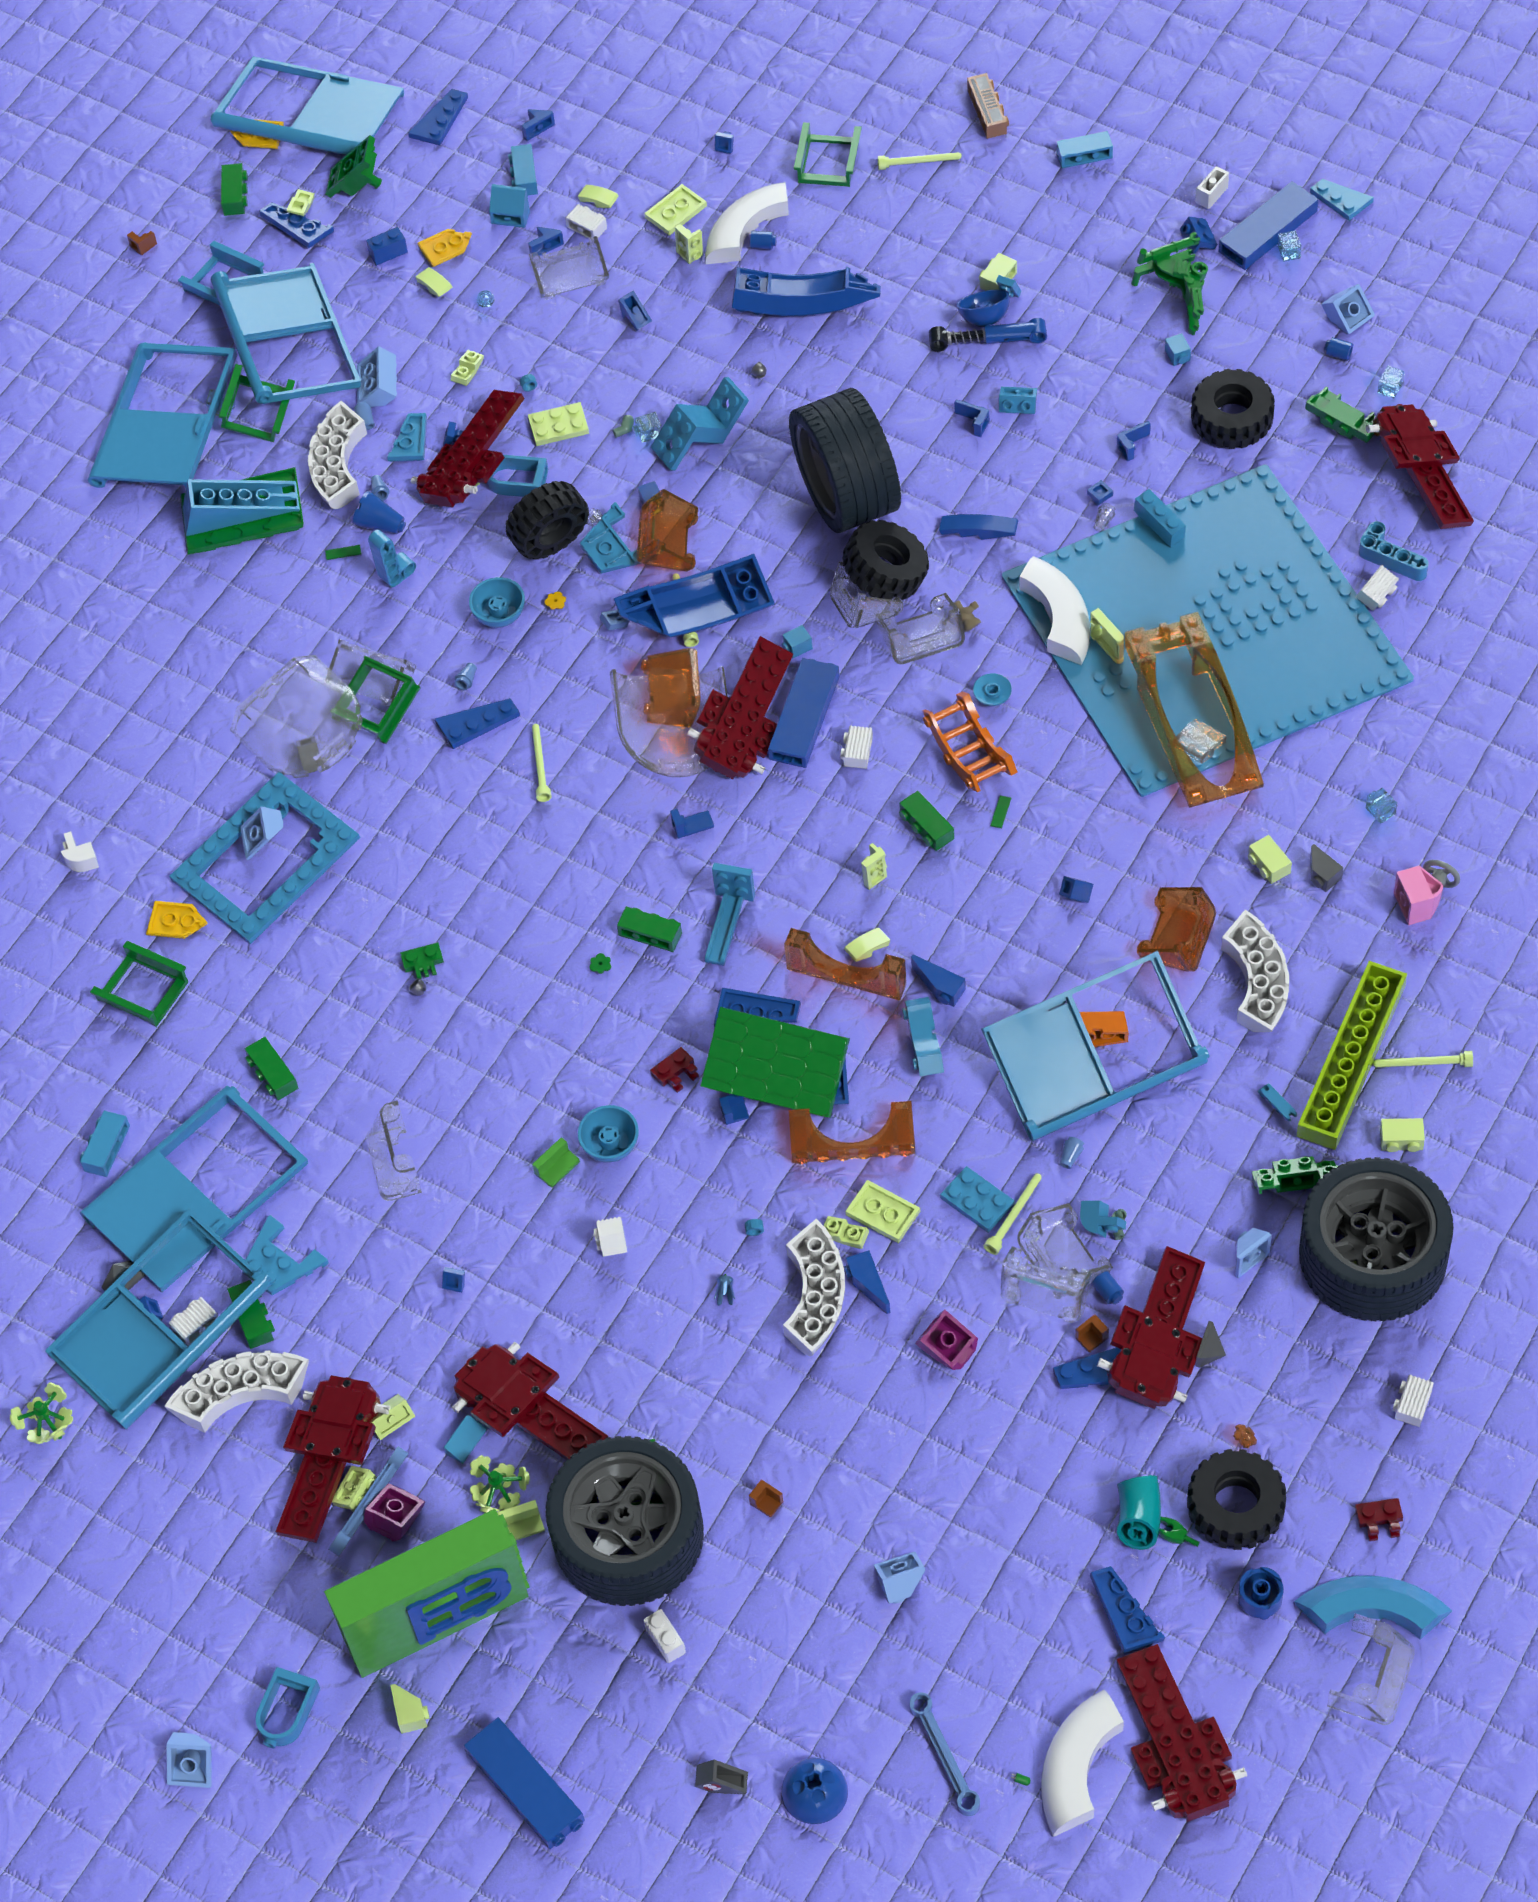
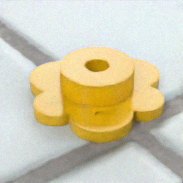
M561 592L550 593L548 598L545 599V605L550 606L551 610L556 608L562 609L564 602H566V597Z

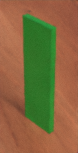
M360 545L325 550L326 559L331 560L361 555Z
M1000 795L990 826L1002 829L1011 797Z

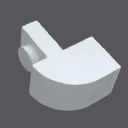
M71 831L64 833L66 841L62 843L65 850L61 851L66 865L76 872H86L99 868L91 842L76 846Z

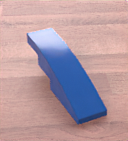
M983 514L946 515L941 518L939 532L941 535L959 533L961 537L978 535L981 540L1015 536L1018 519Z

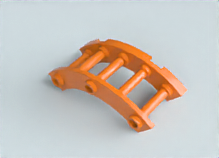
M963 691L956 694L958 699L956 704L935 714L929 710H923L925 716L923 717L924 724L927 728H930L944 754L943 758L946 764L952 766L958 776L965 782L968 789H973L976 792L981 791L978 782L1001 771L1011 776L1018 773L1012 756L1000 746L996 748L993 744L994 738L987 728H982L977 719L980 716L970 694ZM959 710L963 711L967 719L966 723L942 734L937 721ZM968 730L975 733L977 741L955 752L952 751L947 743L948 740ZM979 748H984L988 753V756L966 767L958 759ZM989 763L997 764L977 775L972 773Z

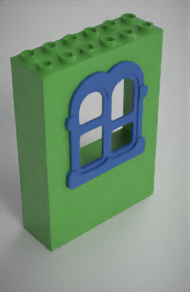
M493 1509L324 1591L344 1642L361 1678L529 1597L527 1589L530 1586L526 1580L527 1577L519 1555L517 1542L512 1532H509L503 1514L498 1515L496 1509Z

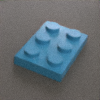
M967 1166L940 1194L942 1200L988 1233L1015 1205V1200Z

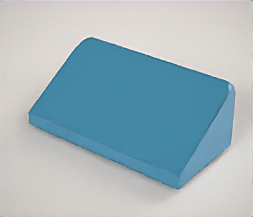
M466 1415L444 1446L445 1454L464 1463L487 1429L474 1418Z

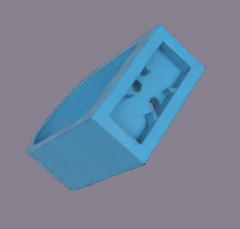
M503 455L505 458L487 481L490 490L496 494L524 497L533 489L539 488L546 483L549 470L547 458ZM504 469L535 471L533 484L499 481L494 479L493 476L498 471Z
M276 1667L256 1713V1725L264 1739L263 1744L273 1749L276 1746H286L299 1737L320 1690L316 1679ZM280 1685L305 1692L306 1696L289 1730L281 1734H271L264 1730L265 1719Z

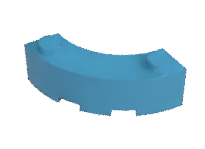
M929 997L905 1001L906 1008H902L904 1020L908 1019L915 1058H912L914 1071L918 1070L920 1076L944 1073L936 1034L932 1033V1030H935V1024Z

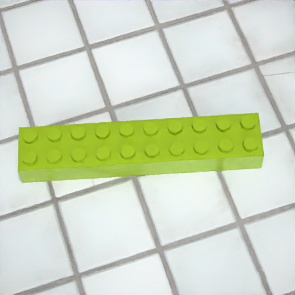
M1368 961L1300 1118L1296 1137L1336 1150L1405 989L1407 973Z

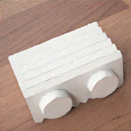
M1217 166L1214 167L1196 188L1195 202L1207 209H1211L1224 191L1228 189L1229 172Z
M577 204L565 217L567 228L593 241H596L607 230L606 218L600 213H594L587 206L583 207Z
M1381 565L1356 595V598L1372 611L1377 606L1381 608L1388 600L1385 596L1387 594L1391 596L1397 589L1395 584L1399 578Z
M850 725L848 732L844 733L843 743L846 746L841 749L840 759L844 760L845 767L867 769L873 740L871 727L864 728L863 726L856 727Z
M614 1217L609 1220L606 1218L605 1221L603 1219L601 1221L598 1220L596 1222L597 1228L594 1229L597 1250H602L603 1257L626 1253L627 1246L621 1217Z
M199 1297L198 1300L190 1302L182 1313L174 1315L169 1325L173 1333L189 1346L218 1318V1314L202 1297Z
M1408 1375L1407 1381L1402 1380L1399 1393H1402L1400 1400H1395L1392 1410L1396 1412L1395 1419L1420 1427L1434 1383L1412 1375Z
M662 1609L644 1619L645 1629L653 1642H655V1645H657L659 1652L666 1659V1663H671L686 1653L684 1642Z

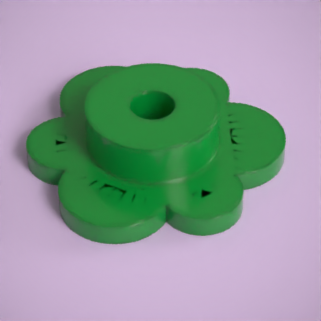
M599 953L596 955V958L590 959V970L593 972L597 971L598 974L609 971L612 967L610 963L611 958L605 957L603 953Z

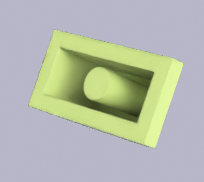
M396 1684L390 1685L401 1734L427 1728L426 1719H430L427 1705L423 1706L420 1698Z

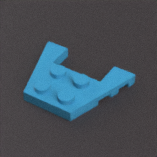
M616 502L611 505L609 511L601 517L598 524L580 542V547L601 574L657 559V554L648 543L631 552L611 527L625 518V513Z
M269 1215L245 1261L258 1272L263 1270L271 1278L269 1281L271 1286L266 1291L274 1295L294 1284L295 1280L302 1276L312 1274L313 1270L321 1266L322 1268L325 1267L329 1262L327 1258L314 1249L298 1264L280 1250L272 1241L285 1228L283 1224Z

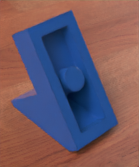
M528 109L529 121L521 125L523 138L529 141L554 126V113L550 110Z
M537 227L538 238L528 243L530 255L535 259L563 245V234L558 229Z
M634 290L618 300L622 317L627 316L636 331L652 322Z

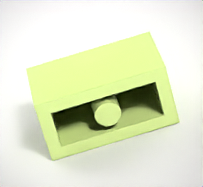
M998 253L995 258L990 260L988 267L981 271L979 275L980 288L985 291L1001 290L996 283L998 275L1013 279L1017 274V261Z
M1269 835L1249 845V861L1252 865L1257 866L1261 876L1264 879L1267 878L1271 884L1291 873L1292 862Z
M1423 1118L1381 1119V1151L1396 1152L1398 1150H1408L1416 1152L1423 1150L1425 1142Z

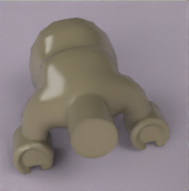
M959 600L953 603L957 610V619L962 624L965 633L981 623L980 619L976 618L972 613L979 607L976 601L972 602L968 607H963Z

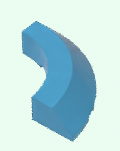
M1352 1576L1329 1581L1313 1588L1294 1601V1604L1324 1634L1338 1625L1349 1622L1350 1619L1363 1617V1619L1382 1620L1383 1618L1396 1622L1397 1625L1407 1629L1417 1638L1422 1639L1452 1612L1447 1605L1429 1592L1407 1582L1381 1576Z

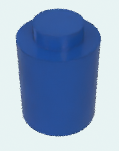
M751 231L750 248L772 250L773 246H776L777 236L773 232Z
M1332 337L1326 341L1324 350L1327 351V355L1348 361L1354 344Z
M1108 1271L1099 1274L1093 1280L1092 1285L1107 1304H1117L1122 1300L1124 1290Z

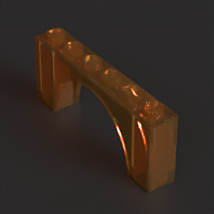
M794 928L790 929L784 943L788 970L901 1000L907 985L906 965L903 958L886 954L883 963L875 967L863 968L847 965L822 952L813 942L810 933Z
M911 1101L891 1102L890 1115L883 1128L869 1139L854 1143L835 1141L822 1134L814 1125L809 1109L789 1110L792 1163L805 1164L813 1161H846L853 1158H887L893 1155L909 1156L910 1154H915Z

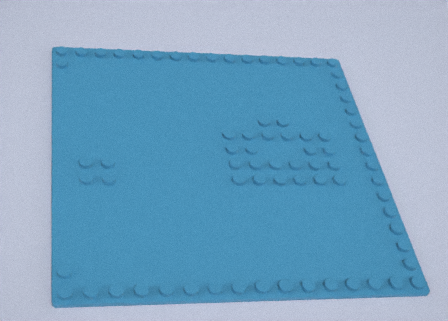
M1268 465L1259 466L1167 504L1166 506L1186 525L1185 538L1171 548L1138 516L1039 557V559L1056 567L1075 585L1084 600L1089 621H1091V612L1099 608L1124 636V661L1120 664H1116L1091 636L1088 651L1082 665L1051 654L1138 794L1142 797L1409 684L1414 680L1413 674L1368 609L1356 598V592ZM1027 563L1003 572L1002 578L1047 648V638L1051 632L1052 623L1045 607L1029 594L1019 590L1020 575Z

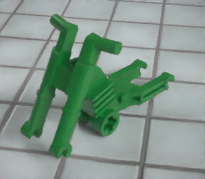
M1196 232L1191 233L1187 238L1172 241L1167 245L1152 249L1150 252H1147L1144 248L1140 249L1137 263L1143 265L1135 267L1131 282L1133 286H1138L1140 276L1155 272L1159 278L1170 283L1169 286L1172 285L1181 289L1182 296L1187 305L1188 332L1191 335H1195V332L1198 331V319L1204 313L1201 290L1205 282L1204 279L1207 275L1208 266L1199 261L1191 264L1195 259V254L1191 255L1192 249H1187L1180 253L1177 252L1199 244L1200 237L1196 238Z

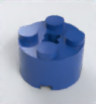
M1267 1567L1252 1568L1243 1574L1239 1583L1238 1603L1248 1615L1266 1620L1280 1609L1284 1587L1279 1574Z

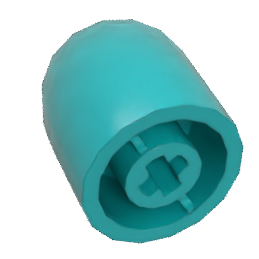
M1140 1476L1118 1483L1120 1515L1117 1535L1119 1539L1132 1549L1145 1550L1153 1547L1157 1542L1161 1523V1499L1157 1476Z

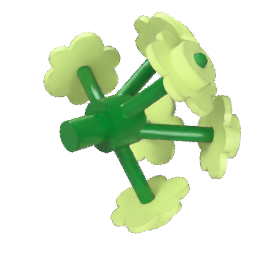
M49 1382L44 1389L48 1393L46 1401H43L40 1397H35L32 1402L27 1404L29 1410L25 1414L21 1413L19 1407L11 1409L10 1422L17 1430L25 1428V1418H35L37 1421V1427L34 1430L28 1431L27 1440L29 1442L41 1444L52 1439L54 1441L62 1439V1436L65 1435V1429L73 1421L71 1409L62 1407L59 1410V1414L49 1410L48 1406L52 1400L61 1403L67 1398L62 1387L52 1382ZM49 1415L55 1417V1424L52 1423ZM42 1420L47 1422L53 1433L50 1434V1431L41 1428Z
M480 1455L477 1459L473 1460L470 1463V1474L475 1475L477 1478L481 1477L484 1473L488 1476L487 1485L484 1486L483 1483L479 1482L470 1488L472 1500L478 1501L475 1505L481 1506L480 1511L485 1514L496 1509L490 1506L494 1492L498 1489L504 1496L498 1501L501 1511L517 1506L520 1503V1494L518 1492L507 1494L503 1487L508 1488L511 1486L512 1481H518L520 1489L526 1490L530 1477L525 1467H519V1473L516 1476L514 1474L515 1467L511 1464L500 1463L498 1468H494L490 1472L488 1470L491 1459L488 1456Z

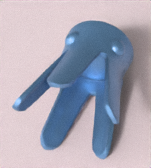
M724 1274V1276L717 1278L718 1287L714 1299L718 1293V1306L722 1304L723 1295H726V1293L730 1305H733V1298L735 1299L732 1288L733 1278Z

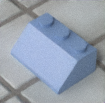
M378 346L357 364V372L361 380V387L357 388V404L367 402L371 407L386 406L396 398L397 364L395 354Z

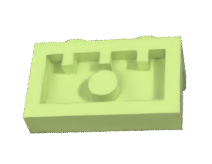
M683 225L675 226L676 252L689 264L703 256L702 231L698 229L691 234L690 230Z
M873 843L869 845L870 856H867L861 862L864 886L869 890L887 877L886 854L881 847L877 848Z
M351 1466L336 1491L332 1503L337 1507L350 1509L354 1512L377 1477L369 1469Z

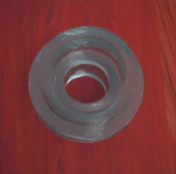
M487 290L481 291L477 296V303L481 307H489L495 301L494 295Z

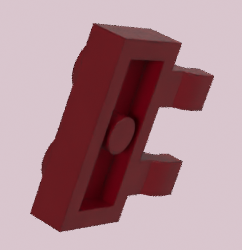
M682 1047L650 1069L651 1075L663 1087L669 1084L677 1093L683 1089L682 1084H680L682 1080L678 1077L682 1072H685L692 1081L699 1077V1074L696 1072L698 1069L694 1065V1059Z
M1399 1498L1355 1504L1359 1527L1367 1528L1369 1541L1378 1540L1377 1534H1379L1377 1525L1388 1524L1391 1538L1400 1537L1399 1531L1401 1528L1399 1522L1403 1521V1514Z

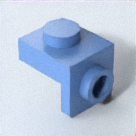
M618 609L601 612L599 617L608 630L627 628L630 621L621 617Z

